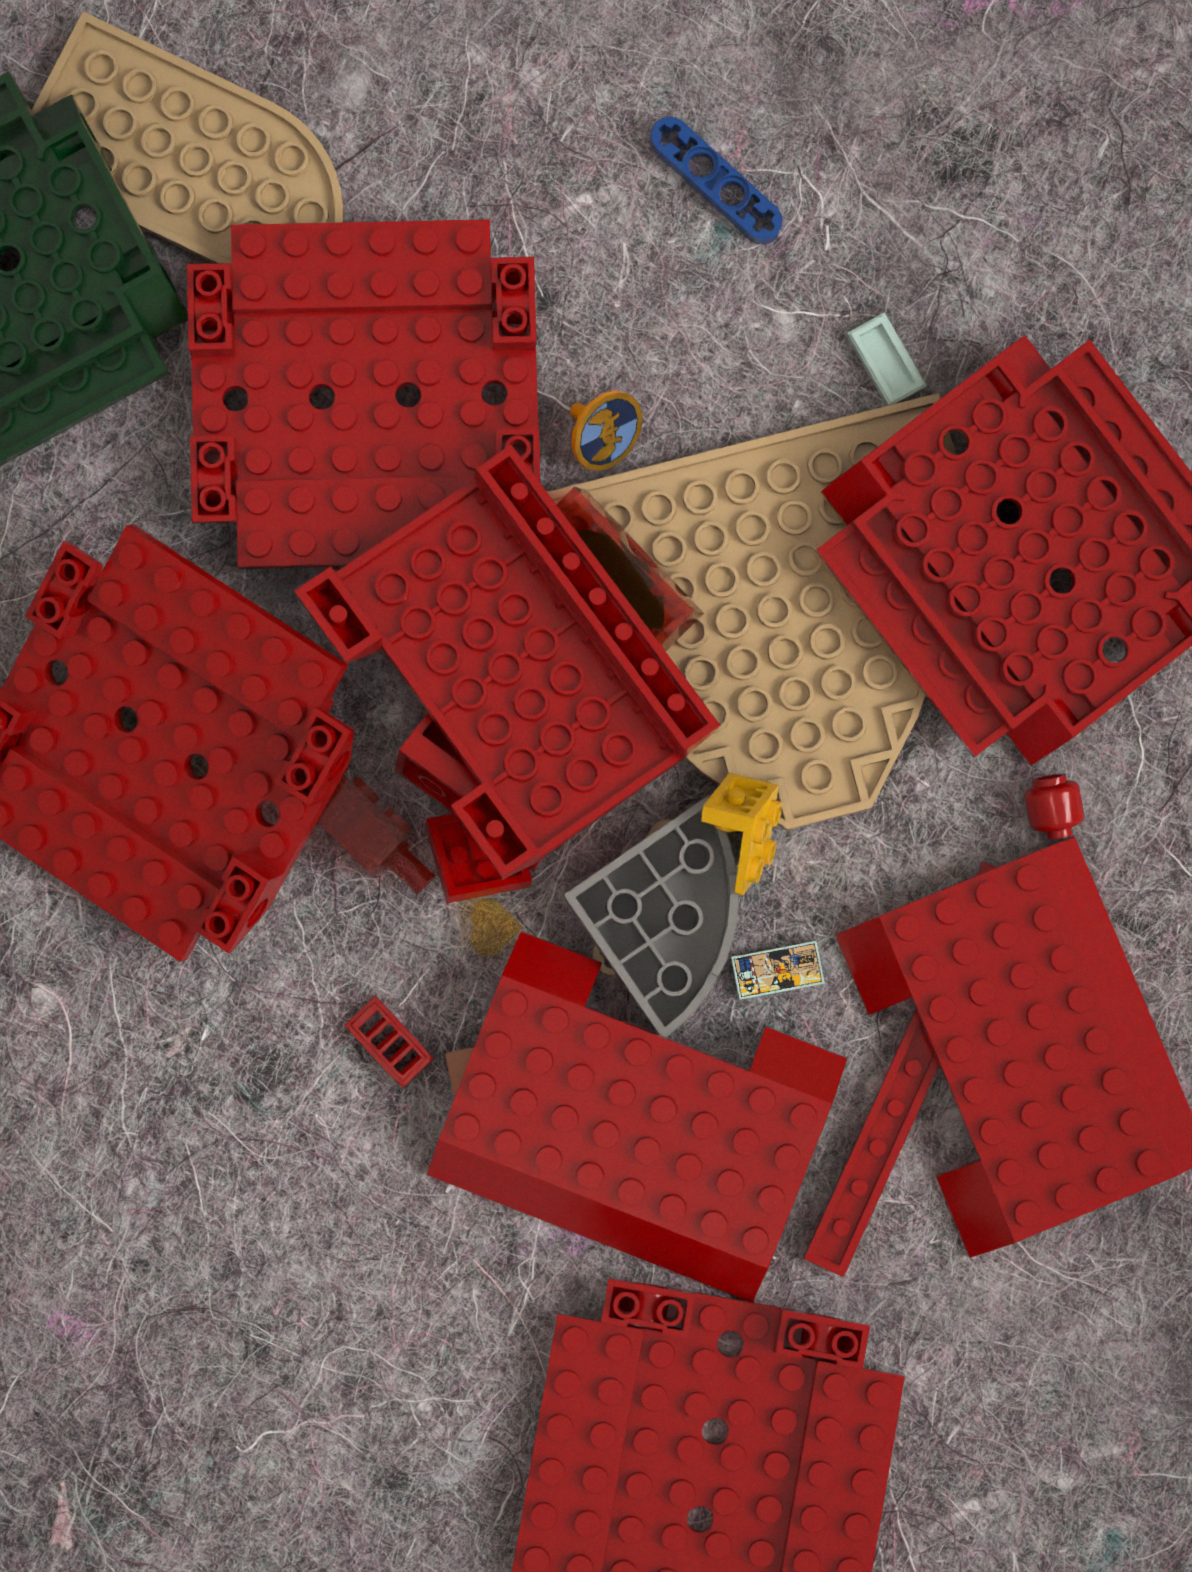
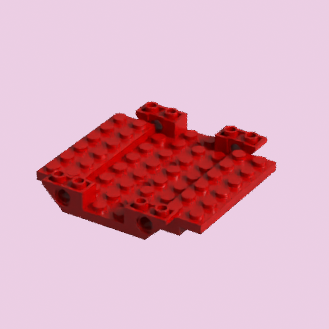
M490 219L231 225L232 272L230 263L187 264L188 350L191 355L193 436H190L192 523H234L237 517L238 569L344 567L472 481L478 466L511 444L540 482L534 257L491 258ZM496 383L505 388L507 397L503 403L489 405L483 400L482 391L487 385ZM406 385L416 387L421 393L420 401L413 407L401 406L396 400V393L401 387ZM325 387L334 393L335 399L330 407L317 409L310 403V396L317 388ZM240 389L248 395V403L240 411H231L224 405L225 395L231 390Z
M1024 335L821 491V494L846 527L817 548L815 552L972 757H976L1006 734L1028 764L1032 766L1074 738L1192 646V472L1090 339L1051 369ZM957 431L965 437L966 449L962 454L953 455L945 449L943 439L947 432ZM1010 500L1018 506L1019 518L1014 524H1005L999 520L996 509L1001 501ZM1055 569H1063L1070 574L1072 586L1067 593H1057L1050 586V575ZM1109 638H1116L1124 645L1125 654L1118 663L1108 661L1103 655V645Z
M134 524L125 526L103 570L102 563L69 541H63L25 614V617L34 622L35 625L3 687H0V839L179 962L189 958L201 935L229 954L233 952L270 908L350 763L354 729L328 713L334 703L331 696L344 675L348 664ZM57 660L63 662L68 670V678L64 684L56 681L52 673L53 664ZM125 707H130L137 714L138 723L134 730H129L122 722L121 715ZM195 754L202 755L208 763V772L205 777L196 775L192 769L191 761ZM266 801L274 803L279 810V820L275 825L268 823L262 815V807Z
M608 1278L601 1321L557 1313L512 1572H872L905 1376L863 1368L870 1325L654 1284ZM735 1331L742 1337L743 1345L739 1353L733 1356H726L718 1350L717 1341L722 1333ZM718 1418L726 1423L728 1433L723 1441L710 1443L703 1437L702 1428L709 1419ZM697 1506L708 1508L713 1515L711 1525L702 1531L692 1529L687 1523L689 1511Z

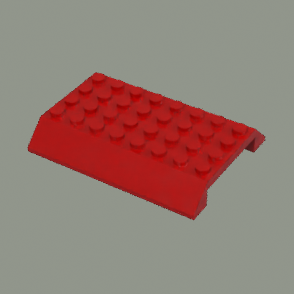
M512 444L478 466L472 481L337 572L330 566L294 590V594L346 664L378 651H383L480 785L450 805V808L502 879L540 861L674 767L721 726Z
M1075 837L1038 850L835 935L868 1015L912 998L979 1160H974L936 1176L969 1258L1017 1243L1176 1177L1192 1168V1112Z
M521 931L500 978L438 1139L427 1175L753 1303L770 1266L833 1104L847 1057L765 1026L752 1059L750 1070L585 1006L603 962Z

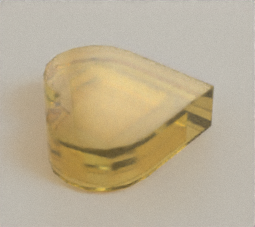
M480 900L472 908L471 920L475 929L471 934V944L480 955H495L523 928L495 900Z

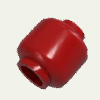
M1064 773L1033 779V786L1026 790L1024 797L1031 829L1037 832H1046L1047 839H1060L1073 835L1072 827L1081 824L1085 815L1079 784L1076 781L1067 780V775Z

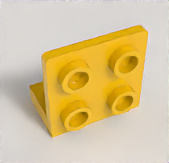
M729 772L703 805L701 822L713 824L717 829L725 832H743L734 893L744 895L752 883L757 884L759 882L763 867L772 864L776 852V841L771 840L772 828L776 827L779 822L782 802L777 801L778 784Z

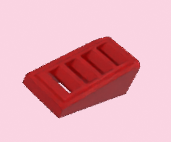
M376 995L344 1025L403 1089L435 1059ZM379 1011L383 1018L364 1034L359 1028ZM390 1023L395 1030L376 1047L371 1040ZM402 1036L406 1043L388 1059L383 1053ZM414 1049L419 1055L400 1072L395 1065Z

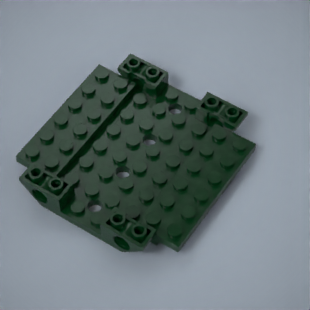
M9 71L0 76V256L6 250L16 249L20 253V263L12 271H3L0 268V466L169 375L170 373L151 337L155 339L188 321V312L153 245L142 233L110 172L112 168L74 96L71 94L33 115L13 75ZM83 208H92L96 212V221L93 226L85 230L76 228L74 220L77 212Z

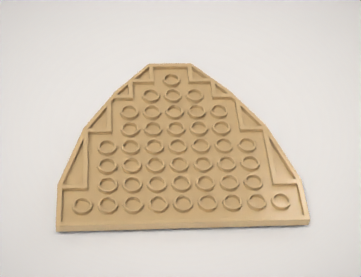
M939 393L547 492L576 531L592 530L617 536L635 547L650 563L660 582L665 604L664 626L659 643L721 725L720 728L687 755L685 759L700 773L718 785L721 784L729 772L778 784L777 801L782 802V812L778 825L785 830L870 810L919 716L925 694L823 563L815 550L846 527L821 494V491L941 399ZM947 432L943 439V445L949 453L956 455L950 432Z

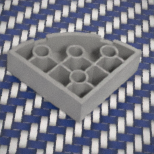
M709 796L703 798L562 896L656 1034L668 1037L688 1020L711 991L727 961L736 930L739 894L734 893L737 877L735 859L727 832L717 829L713 824L701 822L703 805L709 799Z

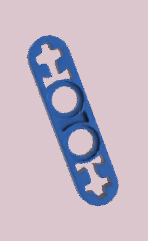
M669 116L661 118L655 123L651 132L652 149L666 164L749 240L756 244L765 245L777 239L781 232L783 219L781 212L771 201L682 120ZM663 130L667 133H671L674 130L678 131L677 141L685 150L689 143L694 145L687 150L681 162L676 159L680 156V149L671 142L666 146L661 144L663 136L661 132ZM697 156H705L712 162L713 170L705 177H697L689 170L688 165L691 159ZM729 184L739 186L744 193L742 202L734 206L725 204L720 198V191L723 187ZM752 199L756 202L753 205L752 211L759 218L763 219L767 215L772 217L770 223L772 230L770 232L765 228L759 232L754 230L756 220L748 212L745 214L744 219L738 216L747 209Z

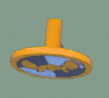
M613 390L602 393L587 406L577 402L571 407L570 416L577 420L572 431L571 448L575 460L588 470L602 471L612 468L628 455L639 437L643 418L640 404L632 395L627 392Z

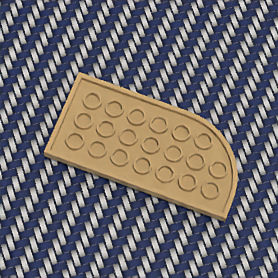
M82 11L31 111L34 115L71 94L74 96L112 168L110 172L140 229L210 263H230L232 272L231 225L344 222L343 196L337 173L323 145L302 121L277 104Z

